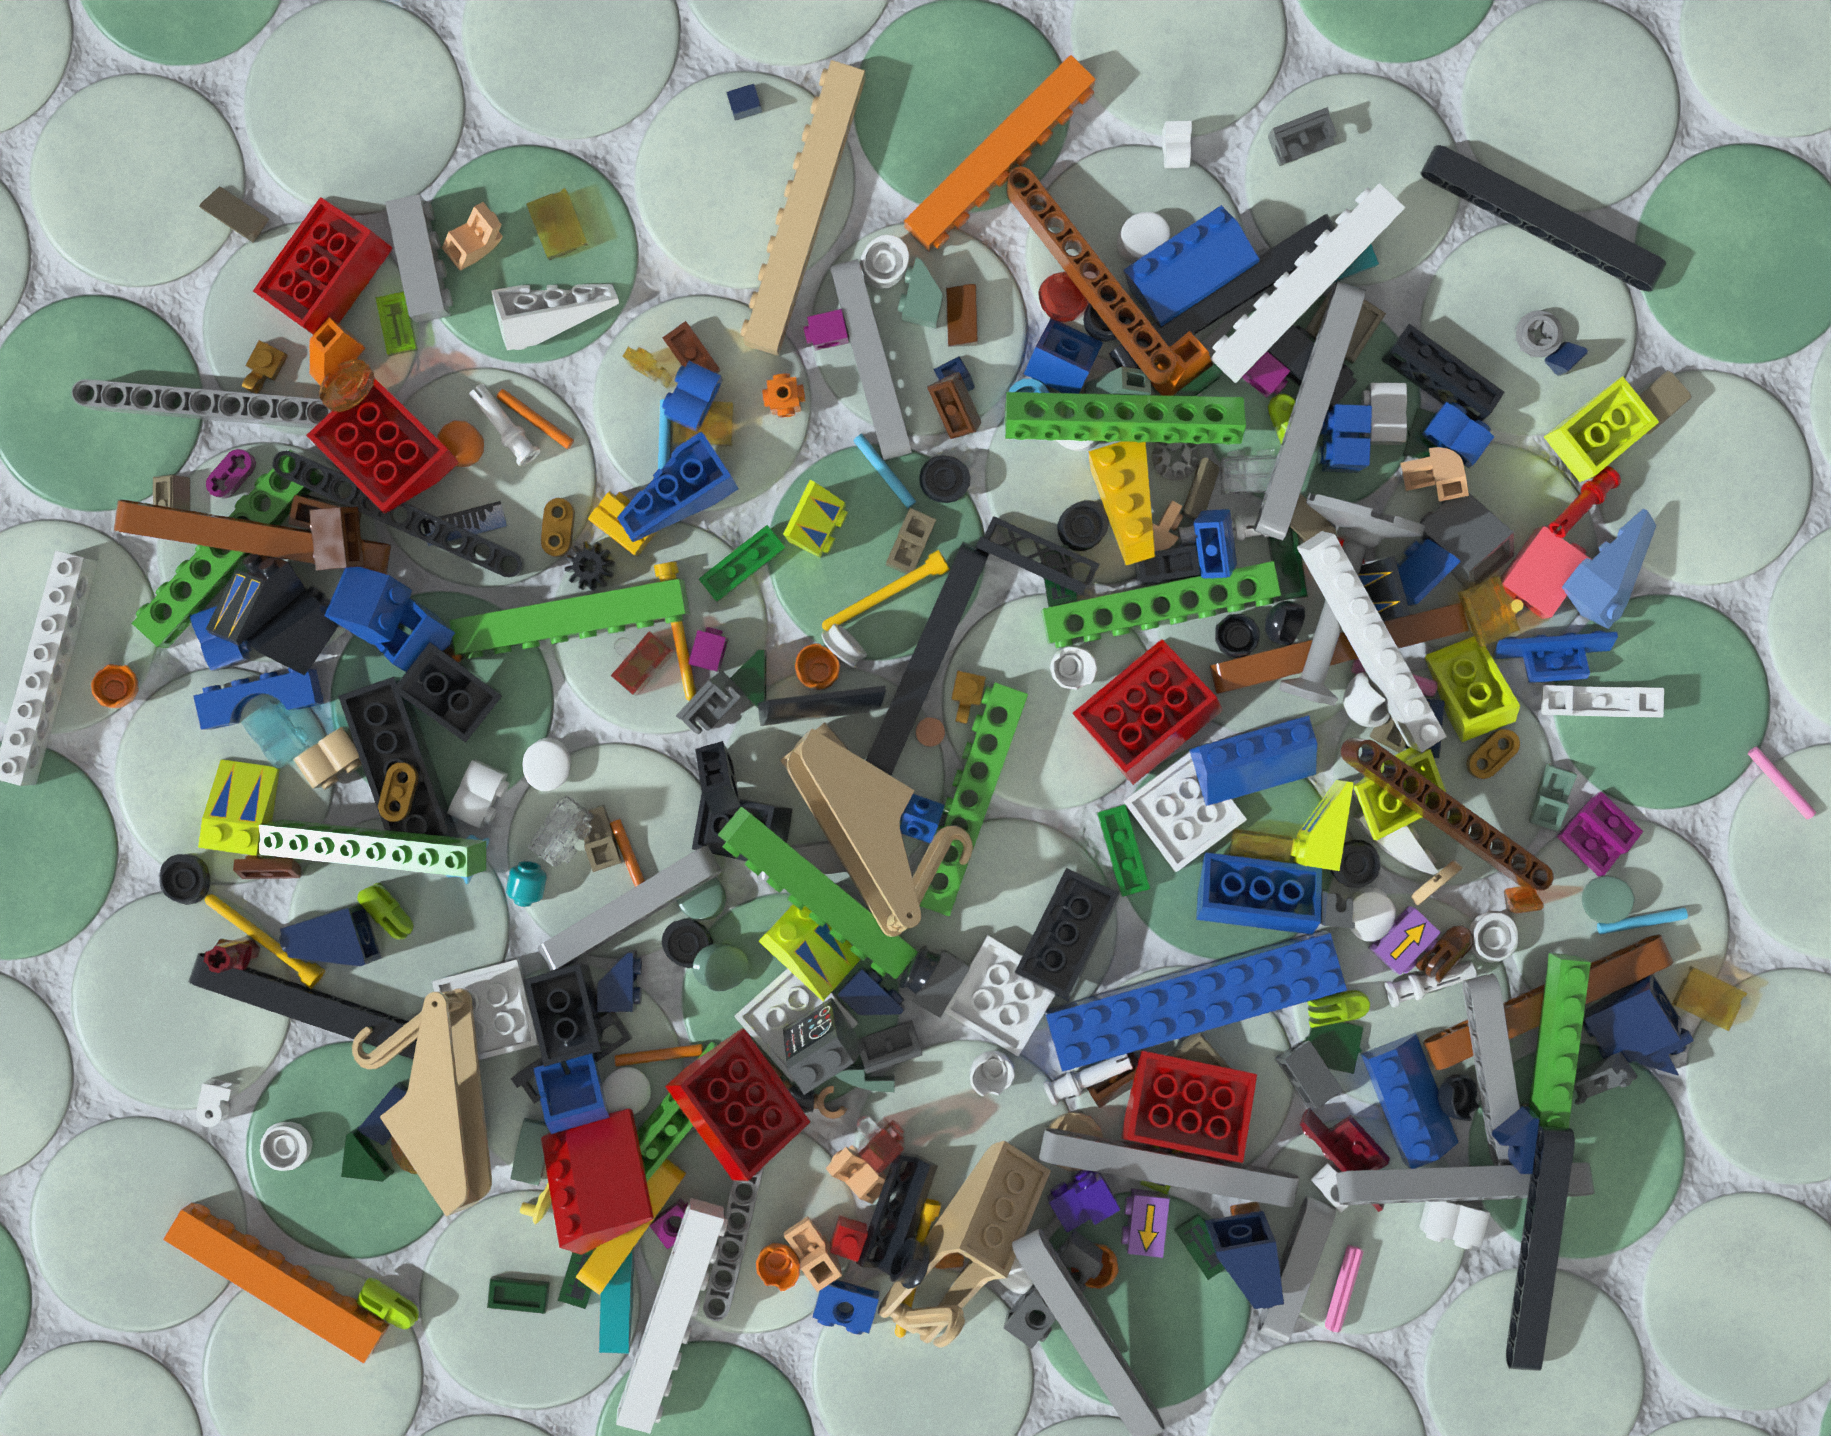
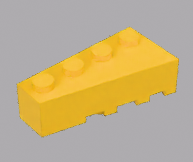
M1121 441L1088 451L1090 471L1126 566L1155 557L1146 442Z

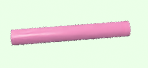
M1757 746L1748 752L1753 761L1806 819H1810L1816 814L1811 805Z

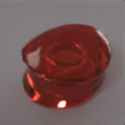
M1066 272L1055 273L1047 277L1041 283L1038 291L1042 309L1055 321H1073L1084 311L1088 304L1086 297Z

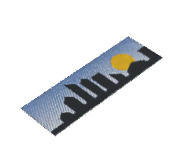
M501 501L439 516L475 534L507 526ZM431 519L424 520L422 524L425 535L430 536L435 531V524ZM454 531L449 535L448 541L463 537L458 531Z

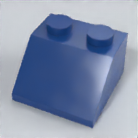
M1050 318L1033 351L1024 374L1058 390L1060 393L1079 394L1103 342Z
M1429 539L1423 540L1420 543L1415 540L1403 552L1406 557L1399 564L1396 562L1407 605L1418 604L1461 561Z
M362 567L345 568L324 616L371 645L391 642L413 590L390 575Z

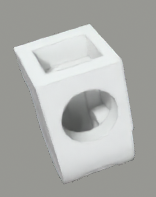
M1192 121L1165 122L1162 129L1165 169L1189 168Z
M210 1078L202 1083L196 1111L198 1122L205 1127H213L225 1120L230 1113L228 1101L238 1095L240 1084Z
M1327 1163L1311 1178V1181L1341 1213L1349 1205H1340L1336 1179L1337 1172Z

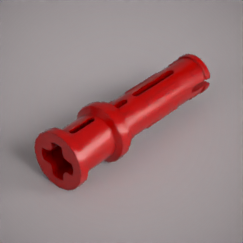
M1606 466L1591 481L1585 482L1581 487V494L1562 514L1550 523V531L1553 533L1561 526L1562 528L1555 536L1564 538L1593 505L1603 503L1607 497L1606 494L1611 489H1615L1620 485L1621 477L1619 473L1612 467Z

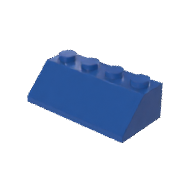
M1220 205L1123 271L1130 292L1162 327L1260 261L1239 223Z
M1309 715L1189 750L1206 806L1316 775L1317 741Z
M1205 853L1198 888L1196 920L1313 935L1321 923L1322 868Z
M1416 1033L1361 1053L1401 1159L1407 1167L1416 1169L1439 1160L1459 1143L1449 1116L1439 1106L1438 1088Z

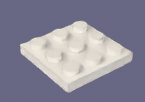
M1190 751L1123 800V803L1175 872L1179 871L1247 820L1232 799L1209 806L1205 805Z
M987 935L970 963L971 968L944 1012L1016 1056H1019L1055 995L1015 974L1014 972L1023 955Z
M519 958L432 981L434 992H445L463 988L471 994L479 1060L539 1045Z
M788 968L734 1015L737 1021L792 1082L794 1079L787 1070L783 1028L831 997L851 1027L854 1028L858 1024L854 1016L832 992L822 1001Z

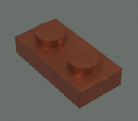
M686 321L662 337L682 366L686 367L688 361H691L712 372L718 373L721 371Z
M248 855L245 856V859H234L233 871L241 879H292L301 877V866L290 857L274 856V859H263L261 856Z

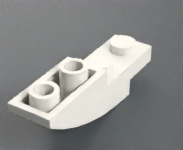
M1355 780L1353 784L1352 797L1362 810L1361 804L1359 802L1358 796L1354 788V785L1357 784L1359 781ZM1363 810L1353 817L1366 835L1396 860L1427 874L1435 875L1438 873L1434 866L1437 863L1436 859L1427 848L1423 850L1417 842L1420 837L1412 825H1406L1376 841L1372 837Z

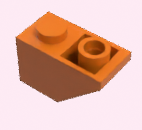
M328 317L310 338V375L328 392L365 350V346L351 332Z
M1190 331L1169 347L1176 357V366L1168 382L1156 384L1151 381V385L1160 395L1173 396L1213 365L1208 350ZM1159 362L1156 367L1159 370L1168 369L1167 365Z

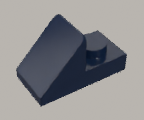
M1681 1028V1041L1634 1062L1678 1076L1679 1074L1669 1054L1676 1055L1687 1049L1686 1045L1693 1042L1694 1039L1689 1030Z
M1522 1106L1494 1129L1491 1134L1501 1146H1509V1161L1520 1174L1533 1173L1539 1117L1529 1106Z

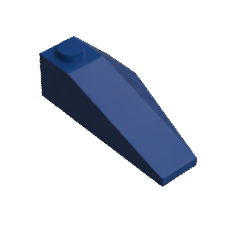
M702 431L676 447L671 453L672 457L662 469L659 468L654 473V478L643 491H639L617 517L632 542L707 509L739 489Z

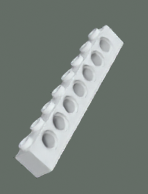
M55 550L0 748L1 781L19 786L36 785L96 571L98 563L96 560Z

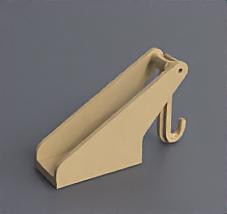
M813 728L795 745L787 761V771L883 933L890 937H896L908 928L917 926L921 920L919 905L953 840H959L963 844V851L959 860L960 864L965 865L968 863L973 851L972 840L969 834L957 826H946L940 829L933 837L912 877L899 822L915 790Z
M458 988L452 991L431 992L425 997L422 1011L371 1053H365L362 1047L363 1042L373 1031L371 1027H365L354 1038L352 1044V1054L355 1061L361 1067L378 1069L386 1065L417 1040L407 1093L399 1102L381 1115L380 1118L446 1217L474 1206L489 1193L492 1186L472 997L466 989Z
M1006 1141L991 1145L924 1239V1241L928 1242L930 1251L926 1275L949 1253L959 1252L969 1258V1262L938 1306L913 1309L904 1303L900 1305L914 1288L906 1289L902 1286L901 1282H895L881 1301L878 1315L883 1318L892 1317L893 1322L912 1334L916 1332L920 1334V1340L925 1343H930L948 1325L945 1333L935 1338L933 1344L940 1348L951 1343L959 1335L965 1323L962 1308L988 1281L1008 1277L1016 1258L1012 1242L1025 1236L1051 1170Z

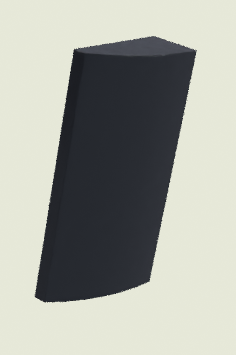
M885 686L759 702L757 704L760 726L875 712L883 703L886 688Z
M1066 868L1014 973L1069 1002L1120 898L1119 892Z

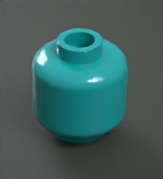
M521 861L509 871L506 894L514 900L516 905L529 907L532 903L543 899L547 874L541 869L539 864L531 861Z

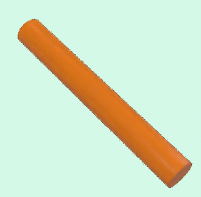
M501 389L497 394L496 398L563 447L566 449L571 447L574 439L504 389Z
M621 819L611 822L610 826L633 884L636 887L643 883L645 879Z
M702 1044L619 1054L614 1057L615 1066L700 1056L703 1052Z

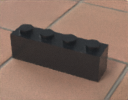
M1292 325L1267 352L1290 370L1286 376L1300 387L1314 343L1309 339L1310 335L1305 329L1299 325ZM1344 364L1342 365L1328 410L1338 404L1357 382L1353 377V371Z

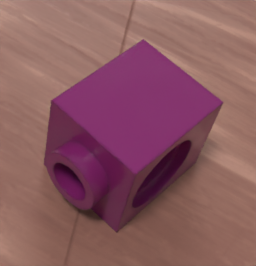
M842 309L807 317L809 325L803 327L807 344L813 343L815 351L849 343Z
M1266 352L1242 378L1267 398L1272 392L1278 395L1289 381L1285 377L1290 370Z
M707 626L705 632L697 630L689 664L720 672L729 640L726 637H722L723 631Z
M682 1198L655 1217L650 1224V1228L667 1250L674 1245L679 1228L670 1224L669 1218L671 1216H679L683 1219L688 1202L685 1204Z

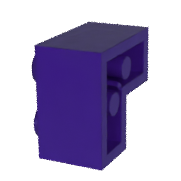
M1082 1169L1075 1175L1076 1179L1068 1184L1061 1182L1050 1190L1051 1194L1047 1196L1048 1202L1067 1233L1090 1219L1096 1225L1120 1210L1112 1190L1101 1173Z

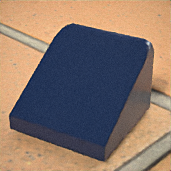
M754 83L726 92L735 121L762 113Z
M1563 342L1544 361L1557 376H1561L1575 366L1587 354L1588 350L1585 347L1570 342Z
M960 356L933 369L938 380L959 372L968 392L975 388L972 377Z

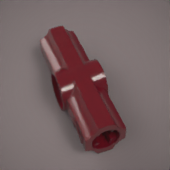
M242 937L235 940L221 938L213 949L205 952L204 962L208 965L209 971L216 973L233 968L246 970L251 960L259 957L260 947L251 937Z

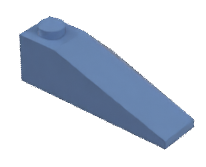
M1642 509L1621 527L1617 538L1613 542L1608 543L1605 541L1599 547L1600 553L1592 560L1586 558L1582 561L1562 586V589L1581 616L1607 629L1622 616L1628 604L1657 525L1648 510Z

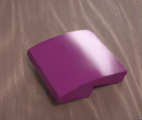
M1598 792L1577 812L1556 837L1599 877L1608 872L1621 854L1627 853L1644 831L1604 793Z

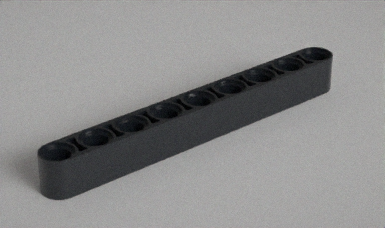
M1436 145L1433 147L1420 173L1424 179L1639 290L1653 291L1667 264L1658 255L1445 146Z
M1328 214L1321 216L1258 256L1260 262L1162 327L1158 322H1155L1152 326L1169 347L1189 331L1196 335L1274 285L1286 271L1289 274L1293 273L1298 268L1294 264L1296 260L1306 250L1311 254L1318 247L1314 242L1326 229L1332 232L1336 228ZM1144 339L1137 340V343L1142 347L1150 346L1149 342ZM1122 344L1108 354L1117 369L1120 367L1141 369Z
M286 450L276 454L273 459V469L281 477L348 507H358V511L503 577H516L524 569V559L517 552L409 503L404 502L385 514L379 508L374 511L369 510L366 506V499L368 497L345 474L303 455ZM287 457H293L296 461V467L291 473H287L283 469V461ZM320 469L324 474V480L320 485L315 486L311 482L310 477L314 470ZM343 482L350 483L352 487V493L347 498H342L338 492V488ZM402 506L406 509L408 516L403 523H398L395 521L393 513L396 508ZM426 519H431L435 524V531L430 536H426L421 531V524ZM454 531H458L463 537V542L458 548H453L448 543V537ZM480 544H486L490 548V556L483 561L478 559L475 554L476 547ZM507 556H513L518 563L517 569L512 573L506 572L502 566V562Z
M965 542L961 544L866 759L867 762L890 776L894 771L990 554Z
M198 953L188 981L197 987L354 1039L365 1027H371L373 1031L363 1043L374 1047L381 1045L409 1022L251 967H247L246 970L233 968L221 973L211 972L208 965L204 962L205 953ZM417 1040L398 1055L414 1059Z
M1538 1127L1533 1173L1530 1176L1506 1346V1362L1509 1369L1540 1371L1542 1369L1575 1147L1574 1132L1571 1128Z

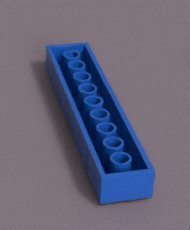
M1321 930L1314 932L1313 935L1307 934L1049 1008L1045 1011V1016L1060 1068L1064 1072L1343 992L1347 988L1331 933Z

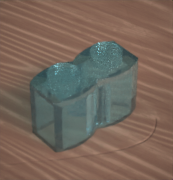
M268 701L241 721V723L276 769H280L310 748L307 742L309 736L301 726L295 727L289 718L292 716L291 712L281 702Z

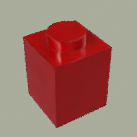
M839 1215L830 1239V1253L858 1262L868 1235L867 1224Z

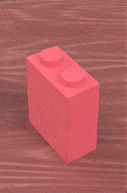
M1542 526L1533 531L1495 585L1513 599L1521 600L1523 606L1542 619L1552 618L1567 596L1562 586L1582 561L1586 558L1591 559L1585 555L1587 551L1576 543L1569 544L1564 539L1556 537L1555 534L1558 530L1556 529L1552 533L1549 526Z

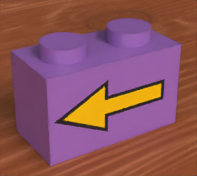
M1407 906L1395 919L1393 927L1382 939L1374 941L1368 948L1393 972L1401 975L1403 972L1408 973L1415 967L1418 962L1416 958L1423 951L1428 952L1436 945L1438 941L1436 937L1441 932L1416 908Z
M1131 1188V1197H1126L1124 1204V1214L1128 1215L1127 1226H1122L1121 1244H1125L1128 1254L1163 1258L1170 1201L1166 1192Z

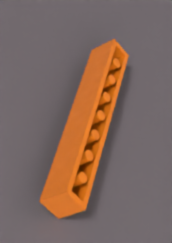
M1070 55L904 220V228L928 252L934 247L939 249L949 239L948 233L955 226L960 228L970 218L968 213L975 206L980 208L987 202L991 196L989 192L996 185L1001 187L1008 181L1010 171L1017 164L1021 167L1032 156L1030 151L1037 144L1043 146L1053 135L1051 130L1058 123L1062 126L1074 114L1072 109L1079 102L1084 105L1093 96L1094 91L1092 89L1096 79Z
M191 1203L181 1209L163 1239L363 1364L372 1355L390 1326L385 1320L360 1307L356 1299L350 1296H343L334 1291L335 1288L330 1283L313 1278L306 1268L299 1265L294 1266L287 1262L283 1254L276 1250L266 1249L260 1245V1241L257 1238L237 1231L234 1224L228 1220L218 1219L211 1215L210 1210L201 1204Z

